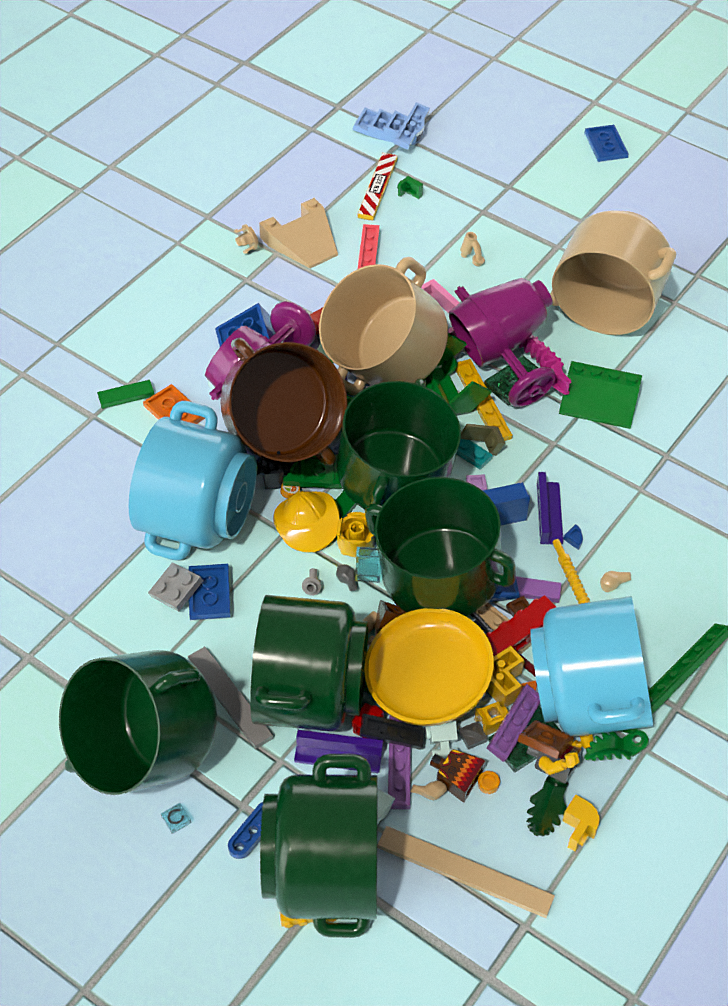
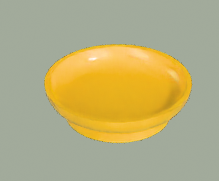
M424 608L400 615L378 632L366 654L365 679L372 697L386 713L408 724L435 726L449 723L464 716L481 701L492 679L494 658L487 636L471 619L452 610Z

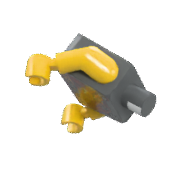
M592 735L580 736L581 741H573L572 745L558 759L531 747H528L527 754L537 758L535 762L537 770L566 783L577 768L582 752L581 747L590 748L589 743L593 741Z

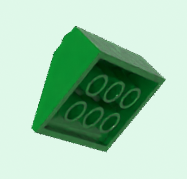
M571 361L567 375L571 380L568 389L569 394H563L559 414L631 429L642 375Z

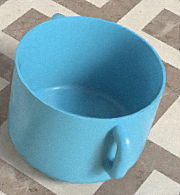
M190 401L176 403L171 410L170 417H162L153 425L143 442L136 460L129 492V518L135 530L145 533L144 544L146 549L156 556L171 560H182L189 554L191 546L209 549L217 546L224 538H235L243 527L251 507L257 479L256 459L253 455L247 454L244 443L237 435L216 429L218 422L216 412L206 405ZM189 413L204 417L206 419L205 426L181 420L182 414ZM159 536L180 542L179 548L175 549L157 544L156 538Z
M632 596L550 609L544 616L543 627L531 629L534 668L545 722L558 721L561 730L565 734L575 737L653 726Z

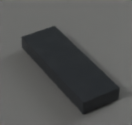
M363 714L359 736L421 750L423 748L425 727Z

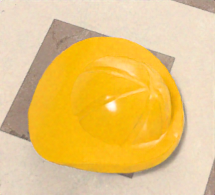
M298 491L290 498L281 502L274 511L273 522L276 530L283 541L295 550L302 552L320 551L328 546L337 535V524L340 520L339 507L336 500L327 493Z

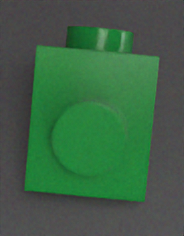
M407 176L398 183V196L402 197L405 193L417 199L423 196V183Z

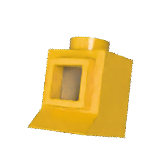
M495 702L483 708H476L474 720L475 722H482L483 731L487 736L498 730L508 710L505 706L501 707L499 702Z

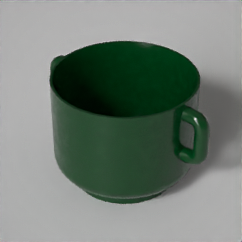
M422 378L417 379L415 383L404 381L382 382L358 393L348 404L344 413L336 462L339 482L348 497L363 509H366L370 504L383 506L393 493L412 482L432 477L450 478L461 439V427L455 411L443 397L433 390L426 388V382Z
M449 477L425 478L400 488L386 500L383 506L370 504L366 507V523L368 530L376 537L385 589L394 603L403 611L410 612L424 608L447 609L464 616H469L485 606L494 596L499 586L509 587L515 583V562L511 556L502 551L501 523L498 510L491 498L475 485Z
M265 595L259 613L252 660L250 690L252 723L257 725L336 731L343 726L347 715L360 716L365 683V659L368 650V621H357L352 606L342 601Z
M151 650L102 657L84 663L73 673L67 682L59 708L60 738L67 757L65 769L70 773H76L92 789L107 795H121L180 780L190 775L207 757L213 743L217 724L215 699L203 675L188 659L180 654L166 650Z
M357 754L323 755L314 763L312 775L288 776L281 783L278 794H265L263 799L260 835L262 898L276 899L278 909L287 918L313 919L314 928L325 937H360L369 929L371 920H377V775H371L370 764L364 757ZM328 768H355L357 775H326V771ZM327 919H357V922L328 923Z

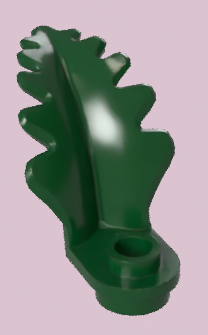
M548 775L543 788L530 797V802L535 806L527 810V814L533 817L528 818L526 822L531 823L527 827L535 836H548L550 832L555 831L552 824L557 826L561 824L558 815H564L567 809L564 792L568 787V781L563 783Z

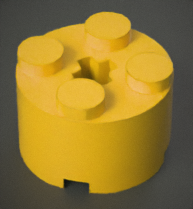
M351 512L345 518H341L338 521L337 545L341 554L351 557H368L375 548L376 537L368 530L365 513Z

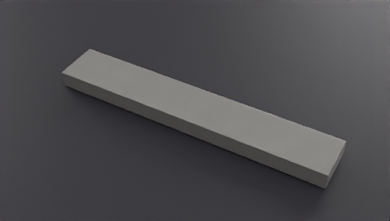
M205 646L187 656L188 660L203 675L212 693L255 750L273 739V734L266 725L252 723L250 704Z

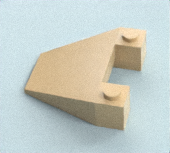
M315 198L301 203V217L287 224L281 225L274 217L259 223L260 238L268 247L310 269L338 256L324 207Z

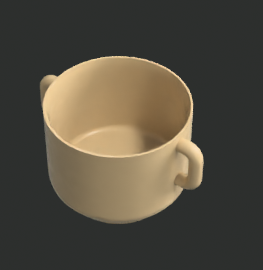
M611 210L593 214L576 228L555 269L552 278V291L550 293L553 301L552 306H559L571 320L591 331L607 335H622L634 332L643 327L652 317L671 273L672 265L676 258V251L670 247L665 236L650 220L637 213Z
M412 257L401 259L396 268L375 264L364 266L351 272L335 286L323 306L319 322L321 345L326 355L335 364L339 365L337 370L343 379L348 395H357L363 390L366 383L372 386L388 381L415 383L419 378L425 379L436 368L443 356L448 338L447 319L440 304L421 288L426 279V269ZM408 268L415 273L413 281L404 275ZM348 372L357 377L354 384L345 380Z

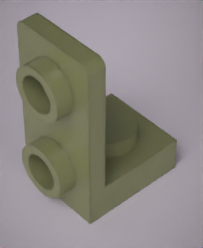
M466 424L461 432V439L485 441L489 453L497 456L505 444L499 428L495 426Z

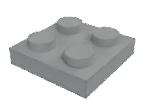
M172 562L149 590L148 594L179 612L201 585L203 579Z

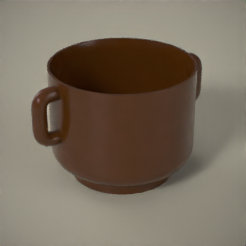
M243 338L234 339L231 342V347L239 360L226 376L220 401L222 417L228 432L237 435L244 443L248 452L262 458L293 462L305 460L315 455L322 464L333 465L336 462V457L328 445L331 444L339 433L347 408L345 385L335 365L324 354L304 344L282 342L253 350Z

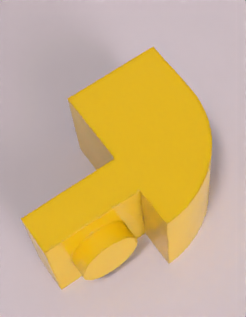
M576 794L565 810L563 822L575 828L569 839V849L576 852L579 845L582 847L585 845L588 837L594 839L599 825V815L596 808Z

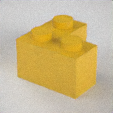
M512 646L493 657V674L487 692L496 702H499L501 707H508L514 703L522 687L515 678L522 674L524 659Z

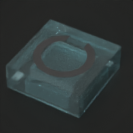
M181 803L161 813L162 819L172 834L192 823Z

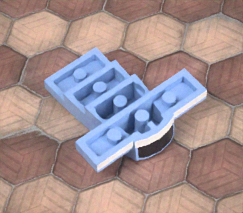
M416 102L410 114L406 116L396 110L391 114L379 109L377 113L365 107L355 122L353 130L409 149L410 145H415L422 139L424 120L430 108Z

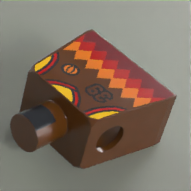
M452 749L446 759L438 754H434L430 765L438 769L436 781L443 782L447 787V791L460 801L465 802L476 785L479 775L484 772L485 760Z

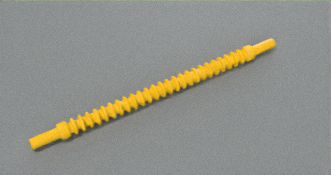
M555 539L552 543L559 556L558 562L561 568L564 569L563 572L566 574V578H568L567 580L570 583V587H572L578 604L588 603L590 599L587 597L588 595L583 588V584H581L575 567L572 566L573 562H571L569 554L565 553L560 540Z

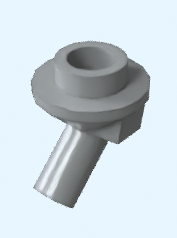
M311 568L309 569V577L303 580L302 589L306 594L314 596L320 592L322 585L321 580L317 579V569Z

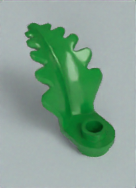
M637 730L634 734H627L623 738H620L615 732H609L610 735L601 733L603 739L599 736L594 737L597 743L593 741L589 743L591 749L586 748L587 753L584 759L596 761V758L602 761L604 756L611 760L612 755H615L617 759H622V755H624L628 760H631V757L647 748L649 738L642 730ZM636 737L641 738L639 743H634Z

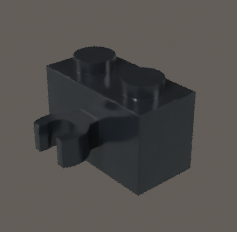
M261 457V462L256 461L257 475L263 473L265 489L281 488L284 478L282 461Z

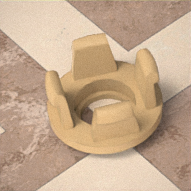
M244 224L241 229L233 231L234 233L243 231V234L235 238L238 246L250 245V247L243 251L244 254H247L251 249L256 250L258 248V238L251 227Z

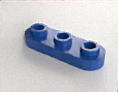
M263 802L253 810L228 841V851L233 858L243 859L247 857L260 841ZM251 830H257L255 834L250 833ZM239 846L243 847L241 851H237L236 848Z

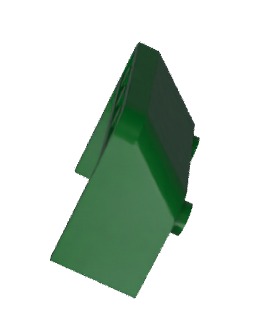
M448 333L446 348L440 362L424 380L426 388L433 390L443 397L456 414L467 413L478 406L492 392L472 381L458 393L450 375L457 367L455 355L467 344Z

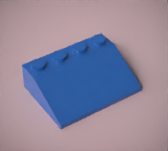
M259 303L215 328L220 347L241 326H247L268 339L275 335L270 315Z

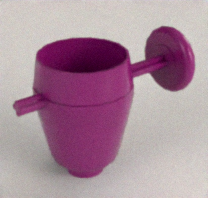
M518 278L471 295L463 286L457 287L455 294L461 302L449 311V319L457 338L466 342L467 345L464 347V350L479 367L486 366L503 358L519 378L509 391L508 400L512 406H528L543 397L555 382L556 374L554 370L549 367H540L527 372L513 353L547 319L546 308L552 305L553 301L543 282L537 280L531 283L525 278Z
M284 301L277 303L271 310V325L276 334L270 339L247 326H241L234 331L217 350L206 368L205 377L215 387L209 393L212 396L211 399L218 400L221 398V391L226 376L239 360L231 347V342L234 339L243 338L253 350L282 342H294L310 346L315 340L316 335L315 324L310 314L298 304Z

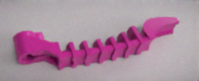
M530 335L519 348L524 347L525 353L530 352L532 358L536 357V362L540 363V367L552 368L556 374L552 387L564 395L569 394L568 389L571 380L562 371L564 363L561 362V358H558L555 352H551L550 348L546 347L543 341L540 342L537 336Z

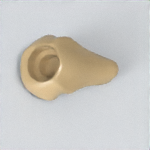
M606 572L600 580L602 590L605 592L615 590L620 584L631 580V573Z
M433 781L425 786L413 784L410 791L411 793L422 795L429 800H437L446 793L447 787L441 781Z

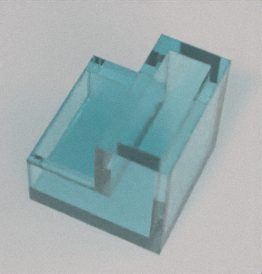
M357 547L355 581L380 583L381 568L377 548Z

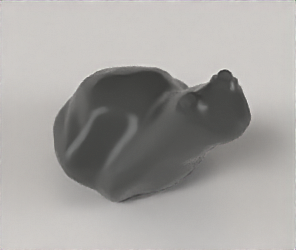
M346 564L339 565L336 571L337 578L341 583L347 584L349 591H356L357 585L354 568Z

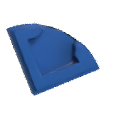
M575 524L564 535L563 540L578 550L582 545L583 536L580 527Z

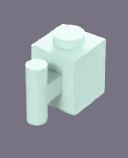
M456 720L441 725L425 726L426 739H430V745H440V749L432 750V757L434 754L447 757L452 749L458 750V747L449 748V743H455L458 740Z

